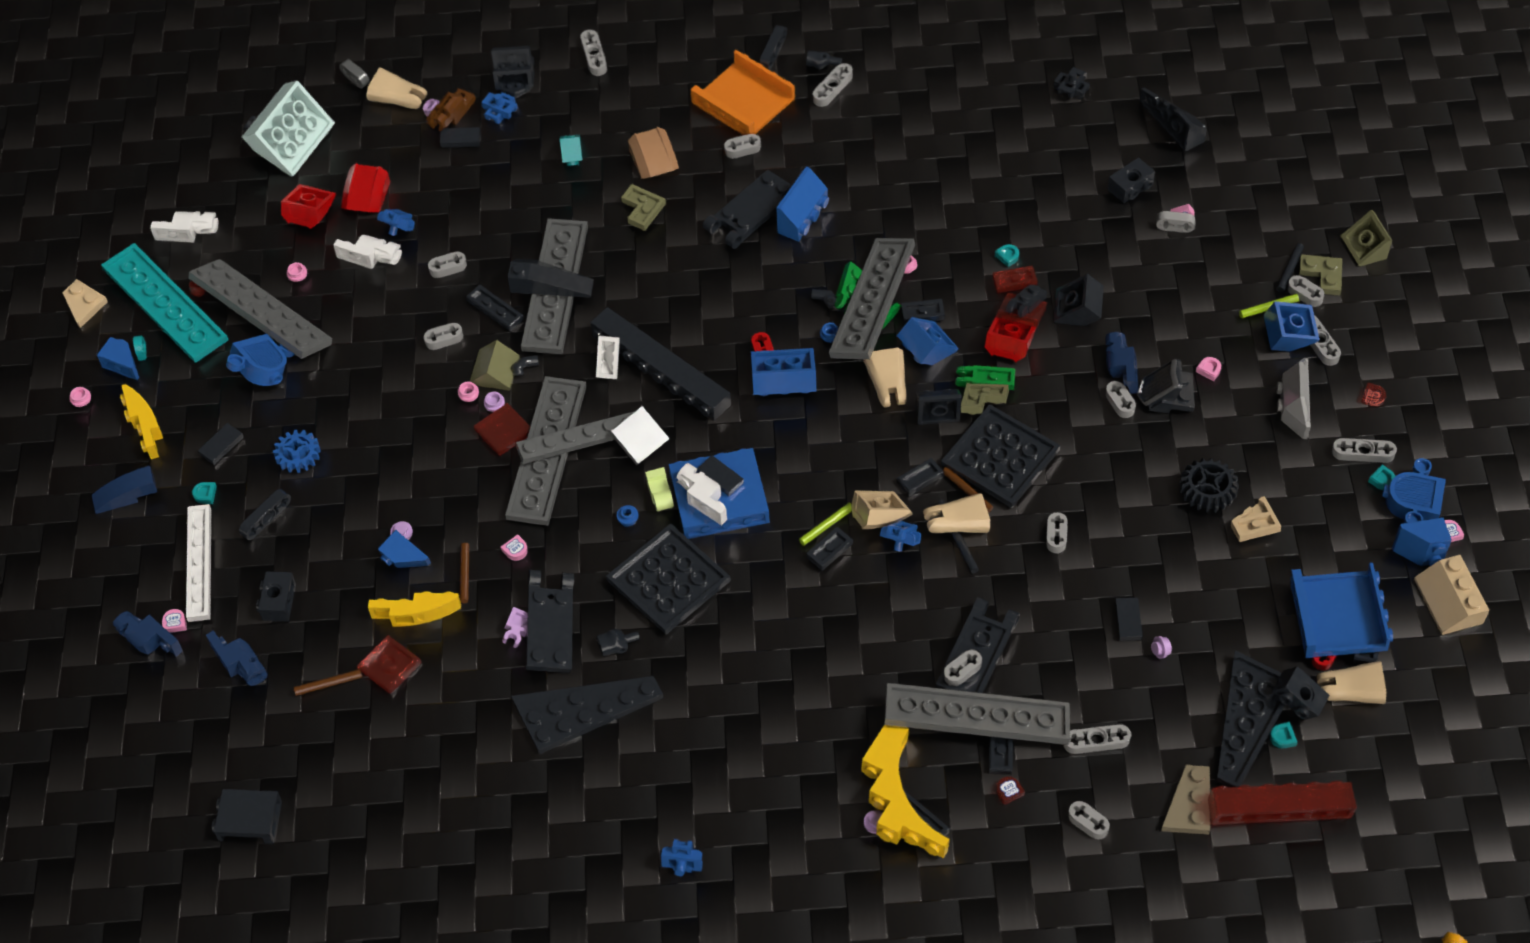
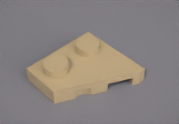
M77 279L63 292L80 328L108 302L105 296Z
M1265 496L1261 497L1258 504L1254 507L1249 506L1242 515H1238L1231 521V528L1239 542L1281 532V524Z

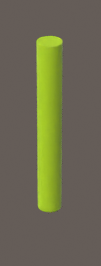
M1294 294L1274 301L1296 303L1299 302V296ZM1274 301L1240 310L1239 315L1241 318H1246L1266 312Z
M846 504L799 538L800 543L805 546L852 511V504Z

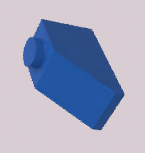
M110 337L97 354L101 366L138 380L139 375L129 344L122 339L117 340Z
M397 530L378 549L382 555L380 559L388 566L393 564L397 568L428 566L431 563L422 551Z

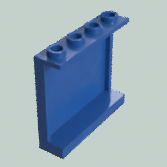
M753 448L714 455L715 458L744 479V483L730 496L721 491V497L718 501L724 504L727 513V520L722 526L688 504L687 490L677 482L678 479L676 478L685 464L689 463L698 468L709 457H698L693 460L677 461L669 464L670 478L672 479L683 534L688 539L770 523L769 509Z
M1369 563L1368 571L1302 576L1301 569L1291 571L1290 585L1305 658L1388 651L1389 643L1393 642V632L1387 626L1389 621L1388 611L1383 609L1384 593L1383 590H1379L1380 576L1379 572L1374 570L1373 563Z

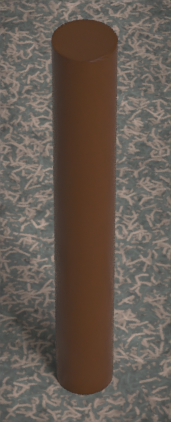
M947 467L943 469L944 475L968 496L979 494L955 472ZM984 499L987 511L989 513L992 511L993 506Z
M462 543L460 549V602L468 603L469 544Z
M360 669L296 686L294 687L295 695L362 678Z

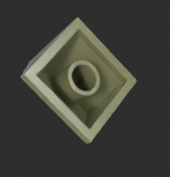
M1373 210L1369 211L1341 235L1359 266L1381 261L1388 257L1392 239Z
M498 340L481 348L478 352L470 382L480 387L510 390L514 379L511 367L512 364L519 360V354Z

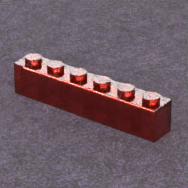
M1342 781L1323 784L1310 782L1301 785L1287 783L1278 786L1264 784L1256 787L1241 785L1234 788L1218 786L1212 788L1207 799L1212 825L1351 818L1357 809L1351 782L1343 783Z

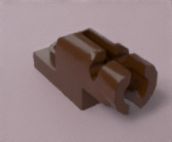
M459 88L455 94L447 92L434 107V110L427 116V123L433 129L439 124V131H442L449 124L456 126L475 102V95Z

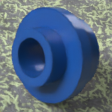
M834 323L824 324L820 330V337L826 342H833L839 327Z
M626 505L617 511V520L624 526H632L638 520V511L633 506Z

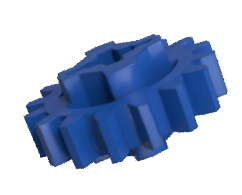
M294 430L292 435L286 432L287 437H279L280 443L274 444L276 450H273L277 465L280 464L282 470L287 468L289 473L293 469L300 473L301 468L307 471L308 465L315 466L314 459L319 460L320 458L318 453L321 452L317 438H314L312 433L307 435L305 430L301 434Z

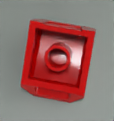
M357 163L351 166L345 183L341 208L364 212H380L390 185L388 172L380 166L358 165Z
M299 184L281 201V215L288 223L299 224L311 229L325 216L336 193Z
M997 313L987 332L985 348L991 356L997 355L1017 362L1025 358L1037 323Z

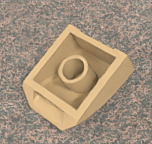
M854 491L851 505L852 516L862 526V529L888 526L913 515L894 491Z

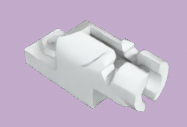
M199 211L175 212L172 222L152 221L150 228L155 240L194 242L196 233H216L218 218H215V212H204L202 215Z
M362 235L355 245L338 239L334 244L337 258L373 269L377 261L395 265L402 255V250H399L401 247L399 244L393 242L386 244L384 239H377L367 235Z
M689 463L685 464L676 478L678 479L677 482L687 490L688 504L722 526L727 520V513L724 504L718 501L721 497L720 485L706 476L705 473H696V467Z

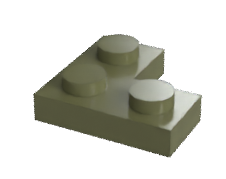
M633 184L621 197L622 203L635 208L628 217V223L644 231L666 204L665 198Z
M1301 254L1299 275L1320 277L1319 287L1324 291V294L1340 295L1342 258Z
M967 383L961 403V413L982 414L985 402L993 404L1006 403L1009 385Z

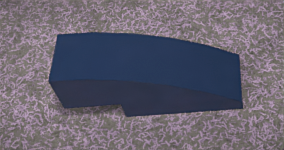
M147 466L122 475L93 493L92 499L95 513L98 514L138 503L137 497L157 492L151 467Z

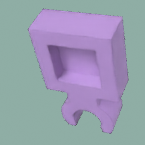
M513 607L504 628L508 631L503 637V643H506L508 638H513L515 640L514 648L518 647L521 636L525 637L527 633V612Z

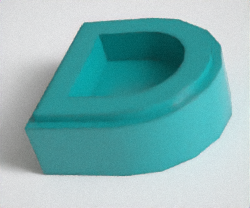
M1007 244L997 249L995 256L1005 266L1010 267L1018 261L1019 249L1014 245Z
M134 336L133 343L136 356L139 361L146 360V342L143 336Z
M1382 464L1371 475L1368 482L1376 488L1383 490L1384 485H1390L1396 476Z
M201 482L194 486L192 495L195 501L200 504H213L217 488L216 483Z
M1290 722L1276 725L1272 729L1270 741L1275 747L1282 749L1297 745Z

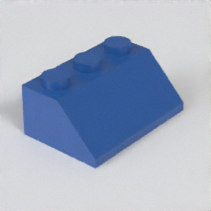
M809 167L803 170L777 206L778 233L798 242L803 235L805 236L808 233L812 222H816L819 212L822 208H826L829 202L827 187Z
M813 348L751 352L754 395L765 396L768 394L809 393L816 391V368Z

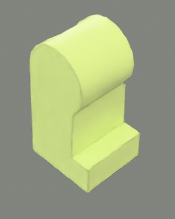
M664 467L645 472L647 486L656 511L674 507Z

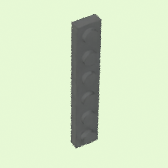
M634 412L516 442V449L522 463L525 464L615 440L610 432Z

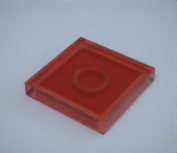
M1007 293L998 310L997 317L1037 327L1046 310L1047 302H1041L1031 313H1027L1022 318L1017 315V309L1012 313L1006 312L1008 302L1017 296Z
M506 403L474 425V429L501 456L514 447L516 442L528 437L530 426Z
M388 635L357 667L363 674L391 694L421 664V660Z

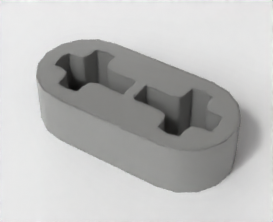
M748 134L729 139L724 145L725 154L729 158L754 154L761 148L760 137L756 134Z
M1162 211L1157 215L1156 225L1161 230L1191 232L1195 228V217L1188 213Z
M461 252L439 256L431 259L428 263L429 272L435 278L461 272L467 266L466 258Z
M1302 276L1290 278L1287 290L1291 295L1298 294L1299 300L1307 305H1312V307L1322 304L1324 291Z
M457 323L433 328L424 334L425 344L427 348L432 350L456 344L463 339L462 327Z
M1119 381L1110 382L1106 388V398L1115 412L1122 418L1133 416L1136 403L1126 387Z
M1057 512L1048 517L1046 545L1049 551L1061 553L1065 550L1067 543V518L1064 514ZM1055 521H1059V529H1055ZM1055 537H1059V545L1055 544Z
M968 650L948 664L944 670L945 682L950 686H958L978 672L982 665L980 653ZM970 659L972 661L975 659L976 661L975 664L969 663L967 665V660ZM950 672L954 674L958 672V677H950Z
M1082 801L1071 804L1068 817L1074 825L1094 839H1103L1107 836L1109 821L1103 815ZM1076 811H1084L1083 815L1075 816ZM1095 825H1103L1102 829L1094 830Z

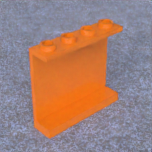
M736 50L734 51V63L704 90L695 85L691 89V99L693 104L742 135L756 134L795 99V90L791 82L784 80L775 72H771L762 64L755 62L746 54Z

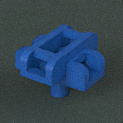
M503 92L501 94L489 93L482 101V107L487 110L485 118L488 120L494 119L497 124H500L504 118L509 119L512 111L517 110L515 97Z
M385 209L379 212L377 220L391 225L388 234L396 236L398 228L405 231H413L415 225L412 220V214L399 209Z
M904 521L884 526L880 533L882 537L895 540V551H902L904 543L914 546L921 541V534L917 532V525Z
M674 839L672 847H664L662 849V867L673 868L677 876H683L684 872L692 873V870L701 871L702 852L693 850V841L681 842L678 839Z

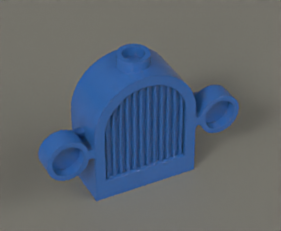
M268 334L232 343L226 367L233 372L240 371L247 380L261 386L277 385L283 379V372L287 361L286 357H292L295 354L281 344L278 346Z
M1419 458L1414 462L1413 472L1401 473L1393 478L1390 485H1384L1382 497L1386 498L1388 509L1396 517L1404 519V523L1437 519L1440 516L1446 479L1428 476L1432 464L1425 458Z

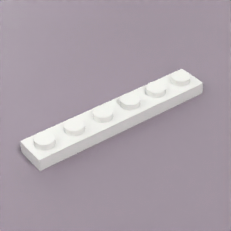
M209 504L188 507L186 618L188 622L210 619L211 507Z

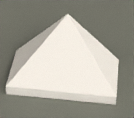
M598 336L596 377L617 379L619 337Z

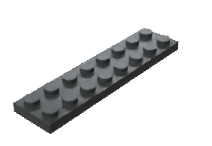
M548 219L539 261L579 274L588 229L587 221ZM532 294L521 344L522 351L563 354L574 297Z
M875 239L830 348L829 354L831 358H871L915 247L914 239Z
M221 259L189 271L190 280L299 358H305L332 344L330 336Z
M545 376L527 439L576 427L586 390V382ZM568 452L525 464L522 461L520 462L505 514L506 520L549 525Z
M887 683L884 725L1069 745L1070 703Z

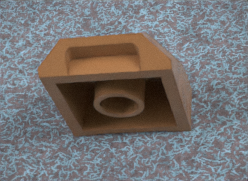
M657 127L656 129L639 134L635 133L628 140L629 151L641 179L679 168L671 143L664 129Z

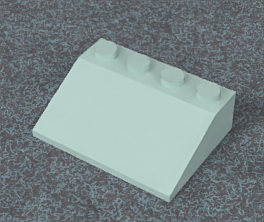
M298 81L286 83L281 87L242 138L255 152L292 177L335 123Z

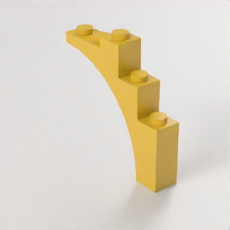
M884 725L862 759L861 770L867 777L877 779L869 793V803L878 810H884L877 822L876 835L886 842L898 844L899 840L903 838L909 844L917 845L931 855L944 858L948 852L949 839L933 830L919 817L902 789L899 776V761L908 741L909 728Z

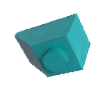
M580 135L560 137L563 163L567 162V165L579 164V161L582 160Z

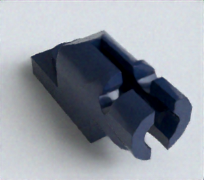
M1112 332L1106 334V367L1113 378L1123 377L1124 386H1128L1130 394L1138 393L1137 357L1134 347L1127 346L1123 333Z
M127 611L121 613L113 622L116 630L123 637H126L127 641L136 649L145 654H150L159 646L166 653L170 651L176 657L183 651L178 640L150 615L141 620Z
M214 630L206 634L210 646L231 678L239 674L250 686L257 685L267 678L268 674L265 668L259 662L258 657L247 642L239 638L227 644L223 636L218 638Z

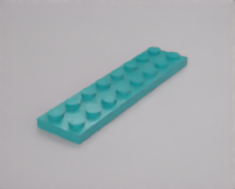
M135 243L101 264L103 270L195 363L228 341L227 335Z

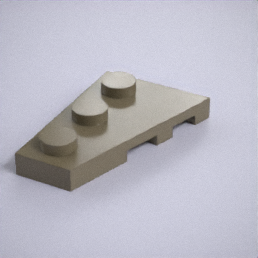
M1185 766L1161 831L1209 835L1210 767Z

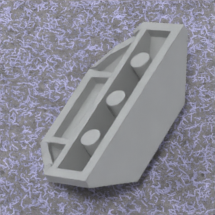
M1303 358L1283 373L1281 382H1277V394H1280V399L1277 402V411L1281 412V421L1302 439H1307L1311 428L1308 358Z

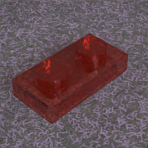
M1033 266L993 272V281L997 293L1025 289L1028 285H1037L1038 283Z

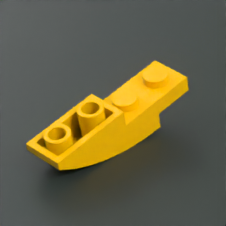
M124 384L122 385L124 394H120L123 406H127V410H124L127 422H132L134 429L138 430L139 436H143L144 440H140L143 452H148L150 459L158 458L159 454L155 441L163 439L157 420L143 397L133 388Z
M425 591L414 593L413 601L407 599L386 600L382 598L369 600L368 609L372 619H390L392 627L428 623L443 618L461 609V602L458 593H431Z

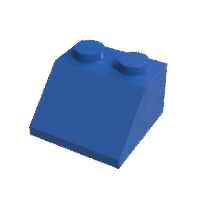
M1274 301L1263 315L1271 350L1290 352L1317 343L1320 340L1312 305Z
M911 317L897 335L902 341V346L911 351L914 355V360L922 365H934L959 349L935 321Z
M1444 518L1404 523L1399 526L1392 549L1395 553L1420 566H1432L1439 560L1445 559L1452 539Z

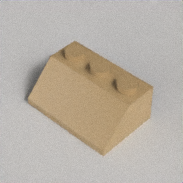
M1461 555L1439 560L1414 577V581L1442 635L1484 624L1489 609Z

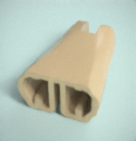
M383 68L378 69L367 90V98L370 101L391 103L411 109H418L422 104L421 100H424L427 95V91L424 88L410 83Z
M892 348L873 351L870 359L863 360L883 407H890V393H895L898 405L905 404L906 387L903 350Z
M980 493L952 502L931 506L923 511L924 518L929 521L927 528L931 533H988L990 529V517L983 496Z
M1380 661L1340 670L1326 671L1317 675V684L1323 686L1321 688L1330 695L1328 701H1357L1374 704H1385L1386 687Z

